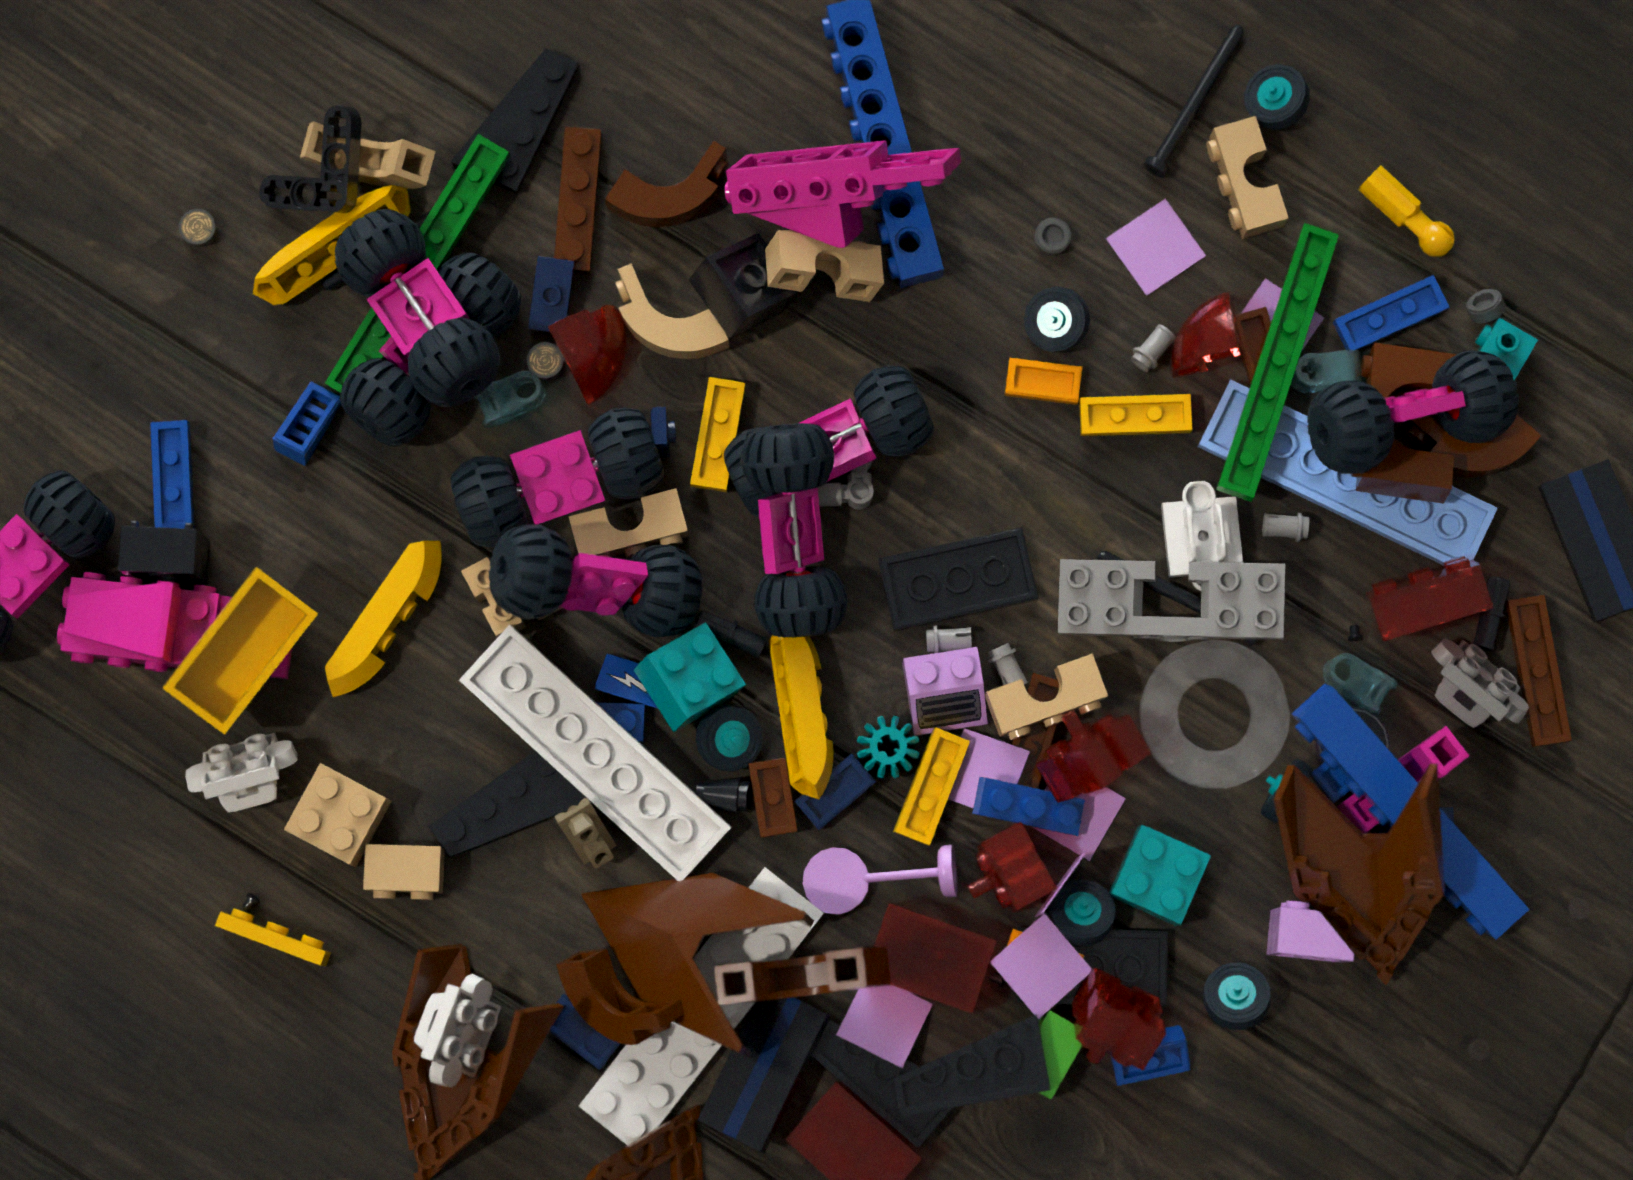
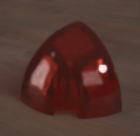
M1230 291L1208 299L1186 318L1177 333L1172 348V378L1208 371L1207 362L1241 355L1235 327V310Z
M604 305L592 313H589L588 310H583L548 326L550 334L570 369L573 379L587 405L597 400L610 388L617 378L624 361L626 332L620 312L615 305Z

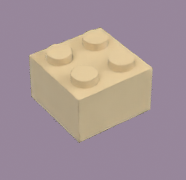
M320 763L284 830L356 867L365 852V844L370 843L392 801Z

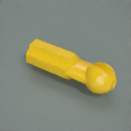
M1379 166L1360 186L1359 191L1398 227L1406 225L1418 236L1419 246L1425 254L1430 257H1441L1446 255L1454 246L1455 238L1452 229L1443 222H1433L1420 210L1421 202L1382 166Z

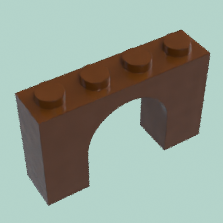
M1374 343L1369 355H1363L1360 377H1365V383L1377 389L1384 398L1405 396L1406 392L1433 389L1432 383L1438 369L1448 359L1457 354ZM1394 439L1388 456L1378 466L1361 474H1351V477L1357 478L1355 491L1444 504L1452 490L1454 455L1411 449Z
M862 947L825 952V955L714 966L719 1005L753 1003L891 985L887 947Z

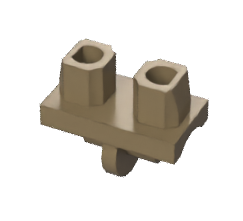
M587 797L582 799L577 806L569 807L568 812L559 813L554 816L584 865L591 862L594 868H599L613 859L614 856L610 849L617 845Z

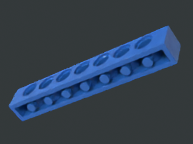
M846 0L827 5L826 18L821 19L826 41L832 39L836 52L830 53L835 74L842 73L845 86L840 87V93L844 108L851 107L854 120L849 121L853 141L865 143L871 142L877 136H884L891 142L887 147L888 155L911 153L870 0ZM848 35H857L863 42L858 46L851 47L845 44L843 40ZM864 68L869 70L872 76L868 80L860 81L853 76V72ZM868 102H874L881 107V111L875 115H869L862 110V106ZM920 181L907 182V186L904 188L885 190L881 197L873 201L874 204L871 207L873 211L879 209L882 223L877 224L881 244H888L892 257L886 258L891 279L898 278L901 289L943 278L944 268ZM896 204H902L909 209L910 213L906 217L897 218L891 214L890 208ZM911 238L919 244V248L914 252H905L900 248L899 243L903 239Z

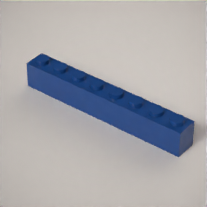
M1323 684L1292 713V716L1299 722L1295 729L1308 743H1311L1313 740L1316 741L1323 749L1319 756L1333 771L1339 768L1347 776L1343 783L1358 799L1364 796L1372 805L1368 809L1370 814L1383 827L1387 823L1392 827L1418 782L1335 688ZM1440 809L1445 882L1443 896L1454 908L1457 909L1460 905L1469 914L1465 921L1479 936L1486 933L1496 940L1520 919L1529 908Z

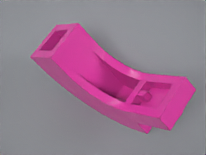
M1445 726L1400 757L1398 761L1419 783L1429 764H1438L1439 780L1468 758L1469 755L1448 727ZM1352 794L1337 806L1362 833L1368 832L1379 823L1368 811L1372 805L1364 796L1358 799Z

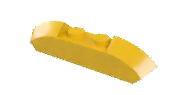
M389 185L370 191L357 198L356 204L351 211L347 213H334L276 253L262 267L255 277L253 294L272 305L285 304L337 268L335 263L336 243L342 232L358 218L382 209L394 210L407 217L409 216L411 211L407 188Z
M440 541L409 543L326 664L325 671L332 697L346 694L362 686L385 664L376 655L380 650L385 652L390 647L396 637L393 630L400 620L405 622L412 615L417 606V603L414 602L415 598L419 596L428 601L436 586L442 559Z
M772 635L768 641L790 785L803 795L820 799L831 776L834 753L833 741L827 739L825 735L827 732V718L822 712L820 703L822 684L820 678L816 676V670L821 669L819 656L810 636L788 638Z

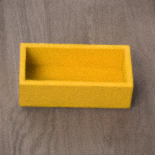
M255 567L167 680L163 689L225 735L318 613L259 568Z

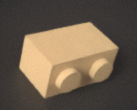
M365 844L363 890L373 891V898L396 899V892L411 893L410 899L433 900V893H443L445 849L441 846Z

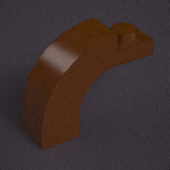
M713 141L694 171L682 182L671 186L648 184L627 170H624L605 198L607 209L627 221L647 227H669L692 220L707 210L719 196V187L712 180L718 181L728 167L729 163L725 161L727 159L726 148Z
M1428 415L1407 420L1403 424L1408 430L1406 432L1408 437L1419 446H1428L1430 448L1428 452L1454 455L1453 476L1464 478L1483 477L1504 470L1521 458L1542 436L1518 415L1513 424L1502 435L1485 443H1468L1455 439Z
M607 948L580 951L556 964L564 990L576 1011L594 1030L612 1041L627 1045H638L656 1033L671 1028L670 1022L684 1014L680 1000L643 1002L630 995L616 977Z

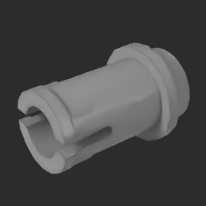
M1158 324L1140 347L1133 349L1132 362L1145 372H1148L1151 368L1155 369L1158 366L1156 361L1170 344L1176 340L1175 335L1165 326Z
M1264 513L1262 536L1295 538L1296 542H1300V538H1308L1309 517L1302 516V513H1297V516Z
M933 626V630H926L927 652L938 653L939 651L972 648L971 627L937 629V626Z
M1009 643L989 651L991 659L988 661L989 663L993 662L1003 685L1020 679L1026 684L1028 681L1013 654L1016 652V649H1011Z

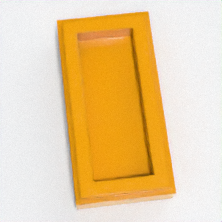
M1009 358L1005 396L1077 405L1082 367Z

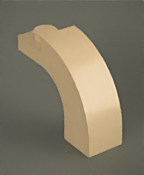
M317 122L309 123L300 155L301 159L320 166L323 140L322 124ZM337 138V142L346 143V138ZM361 138L358 181L383 187L389 185H396L407 189L424 187L428 182L435 151L404 139L395 142H376ZM342 149L335 155V164L339 170L346 164V154Z
M632 264L618 269L621 280L615 282V285L623 303L629 300L631 302L619 307L620 316L628 330L643 345L659 354L678 359L707 357L729 348V340L725 331L709 309L686 318L665 316L655 310L648 302Z

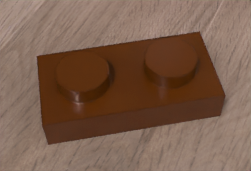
M780 758L750 763L749 770L760 838L796 833L797 826L786 759Z

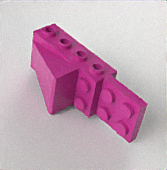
M885 140L748 154L726 170L728 182L725 184V197L727 202L732 205L733 214L748 213L837 248H844L864 230L861 214L862 207L873 205V201L881 197L885 190L906 187L907 182L921 181V186H934L943 183V179L951 175V172L961 163L960 148L888 155L887 142Z
M84 572L83 578L71 577L70 586L64 588L62 605L63 608H66L65 622H61L58 627L57 643L61 645L60 651L70 655L73 662L93 664L94 659L108 660L107 665L113 667L130 668L131 663L145 664V670L167 672L168 667L178 668L232 597L217 594L216 588L211 586L194 585L193 591L182 590L179 588L180 584L175 582L157 581V584L142 585V579L125 576L120 577V582L105 581L106 575ZM292 648L270 677L288 679Z

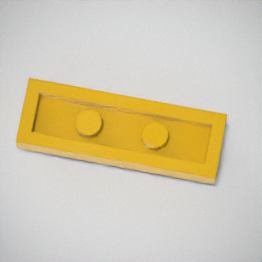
M709 377L690 481L691 487L727 492L730 475L724 461V451L729 443L737 437L746 386L744 382Z
M1191 394L1081 397L1079 400L1081 436L1191 433L1192 431Z
M937 727L933 728L893 832L930 846L970 741Z
M233 908L231 914L220 912L215 926L317 965H327L331 952L322 949L324 942L304 934L301 941L287 936L289 928L268 921L266 928L252 923L254 915Z

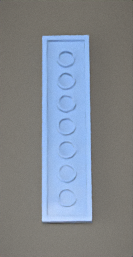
M1233 380L1229 381L1200 440L1199 448L1226 460L1249 390L1248 387ZM1285 405L1283 406L1261 478L1462 575L1467 574L1498 509L1497 507L1453 486L1444 504L1355 491L1356 477H1351V474H1342L1330 470L1316 456L1310 442V435H1308L1307 416Z

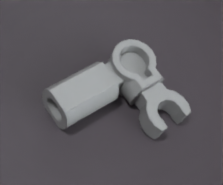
M872 461L851 470V473L847 475V485H841V481H827L824 485L818 487L819 507L841 506L842 503H848L854 509L861 510L867 508L872 502L874 492L872 475L867 473V470L872 465Z

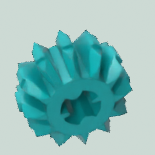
M879 716L877 718L879 730H876L869 723L864 726L865 731L872 738L858 736L857 743L869 746L868 749L858 751L857 757L863 759L871 756L872 759L865 764L864 768L868 772L878 764L880 767L877 777L880 779L884 777L886 767H890L893 779L898 778V764L909 772L912 766L904 757L917 759L919 756L918 751L907 748V746L919 743L918 736L905 738V735L912 729V725L907 723L899 731L896 729L899 723V717L893 716L891 727H886L884 717ZM889 738L890 743L898 744L899 750L894 749L893 752L895 755L887 757L885 751L879 752L877 745L882 746V739Z

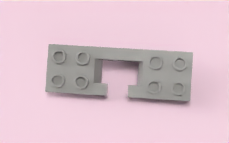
M1060 559L1059 635L1133 636L1138 639L1165 642L1209 640V638L1284 640L1285 564L1189 562V582L1201 583V618L1143 616L1144 581L1155 582V561Z

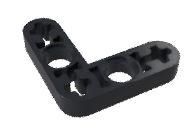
M335 105L329 108L323 123L320 178L269 175L260 184L259 193L262 202L271 208L347 213L351 211L356 204L358 194L362 127L359 112L353 107ZM345 118L346 126H339V119ZM337 138H346V143L337 142ZM342 149L346 154V164L339 170L335 164V155ZM307 184H310L314 191L313 199L309 204L304 202L302 196L303 189ZM275 188L290 189L289 196L275 195ZM327 192L342 193V199H326Z

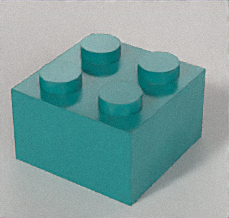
M706 622L648 654L634 669L635 674L673 732L705 715L712 708L729 701L746 685Z
M1140 825L1136 829L1109 894L1112 898L1172 925H1181L1211 855L1145 825Z

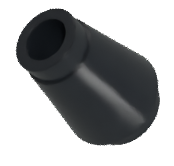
M742 777L706 782L699 781L697 784L696 795L710 807L735 814H740L741 811L748 812L751 808L752 783L744 781Z

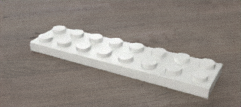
M509 625L459 679L463 685L677 881L684 880L731 828L721 816L512 625Z
M766 867L763 868L749 888L806 912L814 922L811 928L796 921L711 935L693 959L717 1001L718 995L714 966L789 959L824 914ZM755 1002L720 1006L733 1029H735ZM670 1022L671 1028L656 1033L638 1045L626 1044L580 1103L579 1107L625 1144L629 1145L660 1126L722 1045L674 1022Z

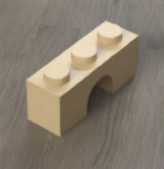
M1256 116L1213 128L1209 138L1210 141L1206 143L1207 151L1212 163L1217 162L1221 175L1217 176L1221 194L1223 196L1228 195L1232 209L1228 210L1232 228L1234 230L1239 229L1242 239L1283 228L1289 217L1278 184L1265 188L1255 187L1246 180L1243 172L1244 166L1262 160L1266 152Z
M778 230L765 249L768 287L802 292L815 275L817 269L827 273L835 283L836 297L870 302L884 284L881 246L866 244L863 241H852L847 247L837 248L793 230Z
M677 489L641 497L644 509L643 520L638 527L630 531L615 529L609 523L605 507L569 516L578 553L603 557H613L625 553L626 558H632L639 550L652 545L677 546L682 544V538L688 537L689 534Z
M1093 654L1059 665L1054 669L1059 683V691L1056 698L1051 701L1040 702L1033 699L1027 693L1022 679L987 691L985 699L999 737L1008 734L1010 740L1032 733L1030 726L1044 722L1045 727H1049L1067 720L1065 713L1079 709L1080 714L1083 715L1101 708L1100 701L1108 697Z

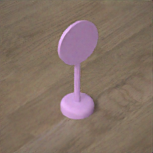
M944 845L939 848L937 855L938 867L878 873H868L867 867L861 858L848 849L836 847L825 849L812 857L807 864L803 876L804 891L809 901L819 910L837 915L850 912L860 905L868 892L869 883L938 877L942 894L949 898L957 897L958 879L953 845Z

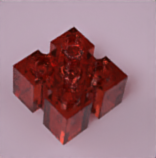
M1071 710L1063 714L1061 718L1072 738L1067 742L1064 739L1048 747L1045 750L1048 756L1039 761L1036 766L1057 803L1075 798L1081 793L1088 794L1105 788L1121 776V772L1133 767L1151 752L1129 714L1115 719L1112 714H1109L1093 723L1091 727L1089 722L1082 724L1076 712Z
M1021 821L978 845L977 848L980 853L975 858L985 876L967 886L973 898H977L993 889L1002 909L1009 907L1011 912L1014 913L1057 889Z
M1096 967L1092 968L1072 1001L1073 1017L1076 1018L1074 1024L1076 1039L1089 1049L1087 1059L1092 1063H1100L1107 1050H1110L1114 1060L1121 1065L1127 1067L1132 1065L1144 1070L1166 1035L1164 1020L1159 1018L1162 1013L1159 997L1134 985L1132 988L1121 984L1119 978Z

